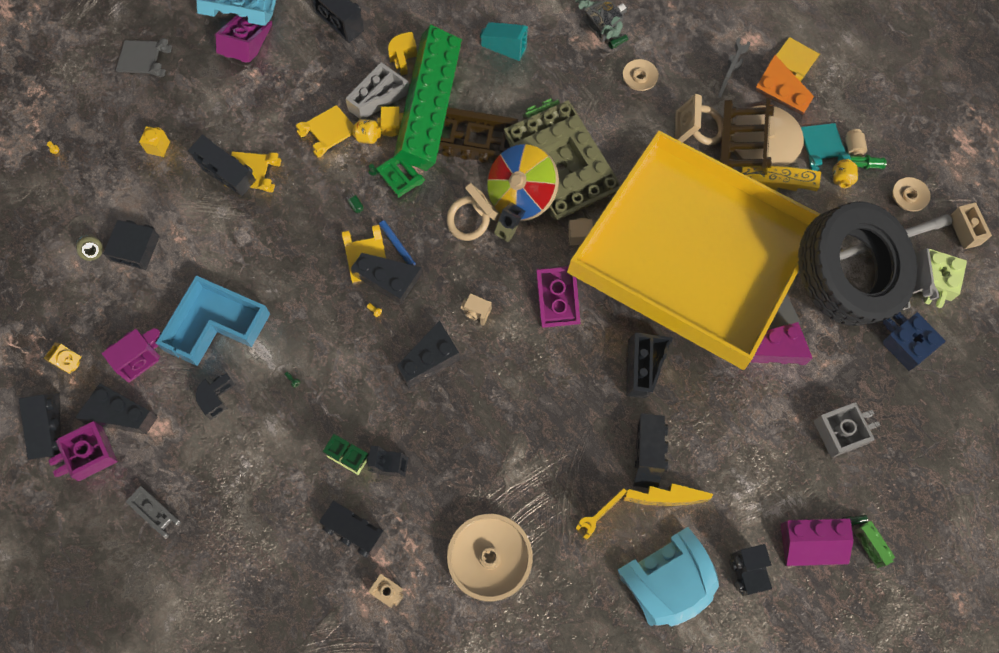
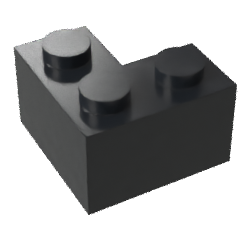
M765 544L740 549L730 554V566L736 572V586L738 591L742 593V596L772 589L766 567L772 566Z

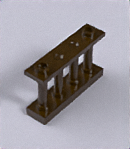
M766 98V107L737 108L733 106L732 100L724 101L721 163L731 168L762 166L763 174H768V168H771L772 158L768 157L770 117L774 116V105H771L770 98ZM744 115H765V124L736 125L733 123V118ZM742 132H764V141L734 142L732 141V135ZM763 149V159L731 158V152H734V150Z

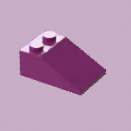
M236 15L216 33V53L228 58L239 59L242 62H251L257 56L272 26V21L269 20L263 26L248 23V16L240 17Z
M569 265L536 268L542 328L581 324L577 278L567 273Z

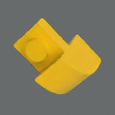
M413 32L395 36L388 46L390 63H395V67L400 70L401 76L408 74L405 59L417 57V47Z

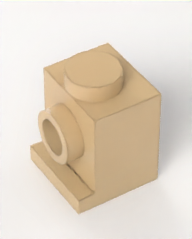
M470 293L468 299L465 298L463 300L461 309L464 310V314L472 320L478 319L480 324L484 326L492 310V302Z
M382 574L379 575L369 590L370 594L390 608L393 605L397 606L404 596L402 594L403 589ZM385 588L391 589L390 595L385 596L383 594Z

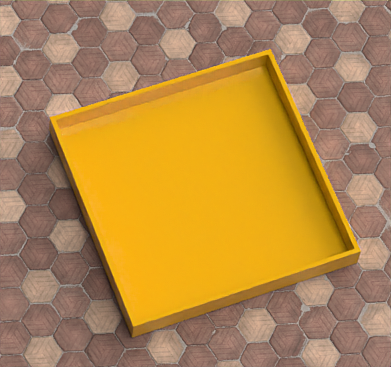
M658 130L572 257L567 273L736 367L745 370L753 359L799 271L798 252L804 231L820 213Z

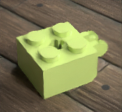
M929 249L934 284L939 293L936 307L942 308L945 299L952 301L960 295L967 260ZM929 296L925 297L924 303L930 304L932 300H930Z

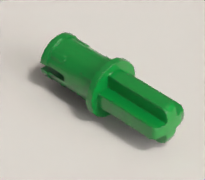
M870 155L865 157L850 156L851 161L857 167H863L865 170L869 168L885 169L887 161L884 157L878 158L871 157Z

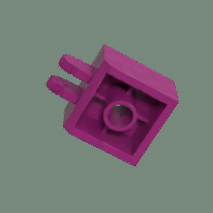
M155 328L142 335L135 329L126 333L117 343L109 345L101 354L113 370L129 383L159 361L160 355L155 349L158 347L156 342L162 333Z
M95 421L58 438L56 442L61 453L48 461L50 466L65 462V465L53 471L55 477L69 473L71 478L77 481H81L118 462L104 428Z

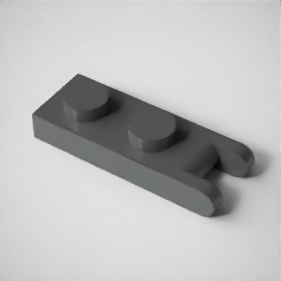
M142 486L126 500V503L165 539L169 537V534L164 529L172 521L178 526L181 524L180 520Z

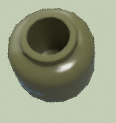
M85 234L76 241L75 247L80 258L93 261L101 256L103 246L95 235Z

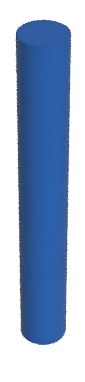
M381 221L379 226L404 261L415 266L416 263L386 221Z

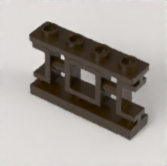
M447 107L444 123L445 127L452 128L450 139L441 137L439 154L446 157H460L463 160H478L481 163H494L497 157L508 149L505 148L507 139L504 129L519 123V119ZM458 125L467 126L466 132L457 131ZM493 131L503 132L502 138L492 137ZM471 132L488 134L486 145L469 142ZM455 138L464 139V146L454 144ZM491 144L500 145V152L490 150Z

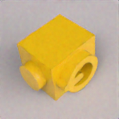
M399 106L381 107L378 127L382 129L383 135L393 137L399 134L403 117Z
M55 342L43 359L70 374L71 371H75L78 368L81 356L62 344Z

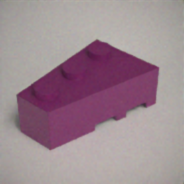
M799 322L767 330L751 363L774 362L806 365L813 357Z

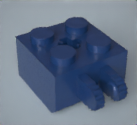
M901 312L894 315L892 318L900 327L891 318L883 320V324L891 332L883 340V344L908 371L919 365L946 342L918 312L909 319L901 314Z

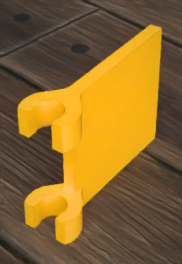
M791 37L788 38L776 54L800 82L820 55Z
M336 105L307 122L298 123L296 125L298 129L296 132L301 138L307 135L309 131L315 136L319 142L313 145L315 149L313 153L319 158L329 148L353 135L354 125Z
M232 152L231 156L235 157L242 165L246 164L253 170L252 174L256 181L250 188L261 189L266 192L274 191L275 185L271 184L272 180L264 178L268 164L280 166L281 158H278V153L265 155Z
M379 225L372 226L374 238L352 242L350 231L342 232L352 283L361 281L353 276L351 267L361 253L386 259Z
M622 489L595 516L582 518L575 528L578 532L580 528H586L587 534L583 538L585 540L588 539L595 531L596 522L627 491Z

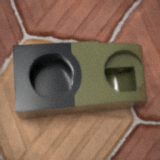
M511 202L502 210L494 234L509 242L526 211Z

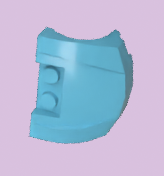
M197 0V13L215 16L218 11L224 14L235 13L240 17L248 16V23L265 26L273 15L276 0Z
M689 527L673 535L671 543L642 561L637 562L634 559L618 569L621 581L631 590L644 612L647 623L651 626L665 624L674 626L695 617L713 601V596L719 587L715 567L705 548Z

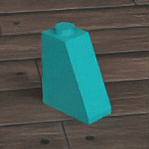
M488 22L486 28H483L480 32L481 46L520 61L527 48L528 26Z

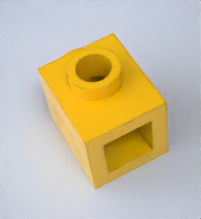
M146 126L139 143L146 153L164 157L170 141L161 128Z

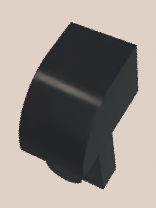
M227 373L216 377L211 384L204 379L197 388V404L210 420L228 409L219 396L236 384Z
M371 446L370 452L367 454L368 471L386 476L405 477L409 457L402 452L385 451L379 446Z

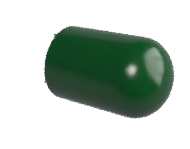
M351 195V198L347 200L355 213L363 211L364 206L357 195Z

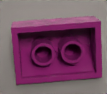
M850 519L787 520L780 524L786 566L846 565L850 563L853 546Z

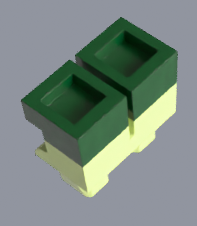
M333 434L322 451L329 459L357 475L360 474L367 462V452Z

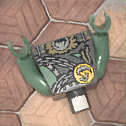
M611 0L575 1L579 3L578 7L580 9L584 8L583 21L602 43L610 39V37L617 38L623 27V14L627 12V8L623 3L615 6Z

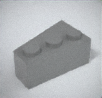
M381 62L345 98L348 111L359 119H365L380 111L381 107H387L407 96L409 81Z

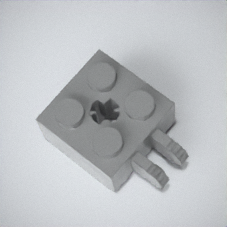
M856 403L825 413L813 421L831 458L874 441L875 439L870 430L880 426L879 421L867 425L865 418L872 417L874 412L870 410L861 413Z

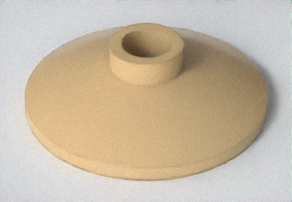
M633 60L624 67L623 80L627 86L634 90H649L657 83L658 71L647 60Z
M912 177L902 178L893 187V198L897 205L904 210L920 211L930 201V191L925 183L919 179Z

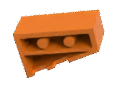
M774 55L756 86V91L801 115H804L814 98L812 93L776 55Z

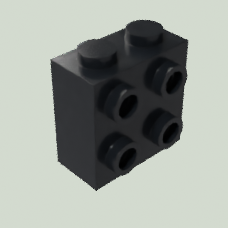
M117 220L103 254L111 262L146 270L160 236L155 231V228L150 225L144 224L141 226L131 220Z

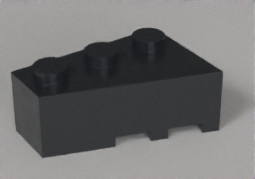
M60 393L19 398L27 459L31 460L60 454L61 452L56 442L61 437Z

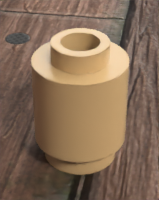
M860 129L850 130L845 138L848 154L850 156H863L867 152L864 133Z

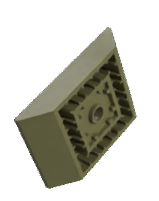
M569 100L504 129L509 147L521 144L533 145L549 154L556 166L558 164L566 166L565 170L557 168L559 175L557 194L552 204L545 211L555 220H559L616 193L621 187L620 182Z

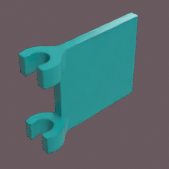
M836 123L801 127L804 144L809 156L810 170L819 171L818 165H822V159L838 157V161L843 159L851 160L850 155L844 149Z

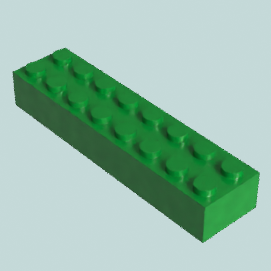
M431 24L421 35L393 156L394 159L427 171L436 163L462 42L461 38Z

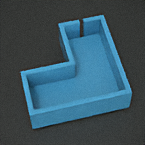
M196 276L156 344L163 351L198 366L217 332L252 348L269 318L270 312L265 305Z

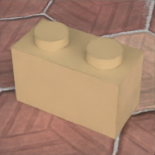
M976 203L960 206L950 215L952 225L963 249L980 246L992 236Z

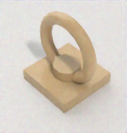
M693 95L676 110L675 139L683 143L693 135L696 140L705 145H716L722 141L723 118L714 108L702 105L701 95ZM701 112L707 113L715 119L718 125L716 137L707 138L698 131L701 128Z
M472 183L466 187L471 196L456 200L447 213L449 231L453 236L464 241L480 237L486 231L490 218L498 223L501 216L484 193ZM465 204H472L475 210L482 216L481 225L472 233L459 231L454 223L456 211Z

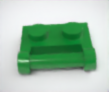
M393 157L376 168L377 173L398 198L414 187L420 186L425 181V178L421 174L419 175L411 165ZM397 164H401L413 179L409 181Z

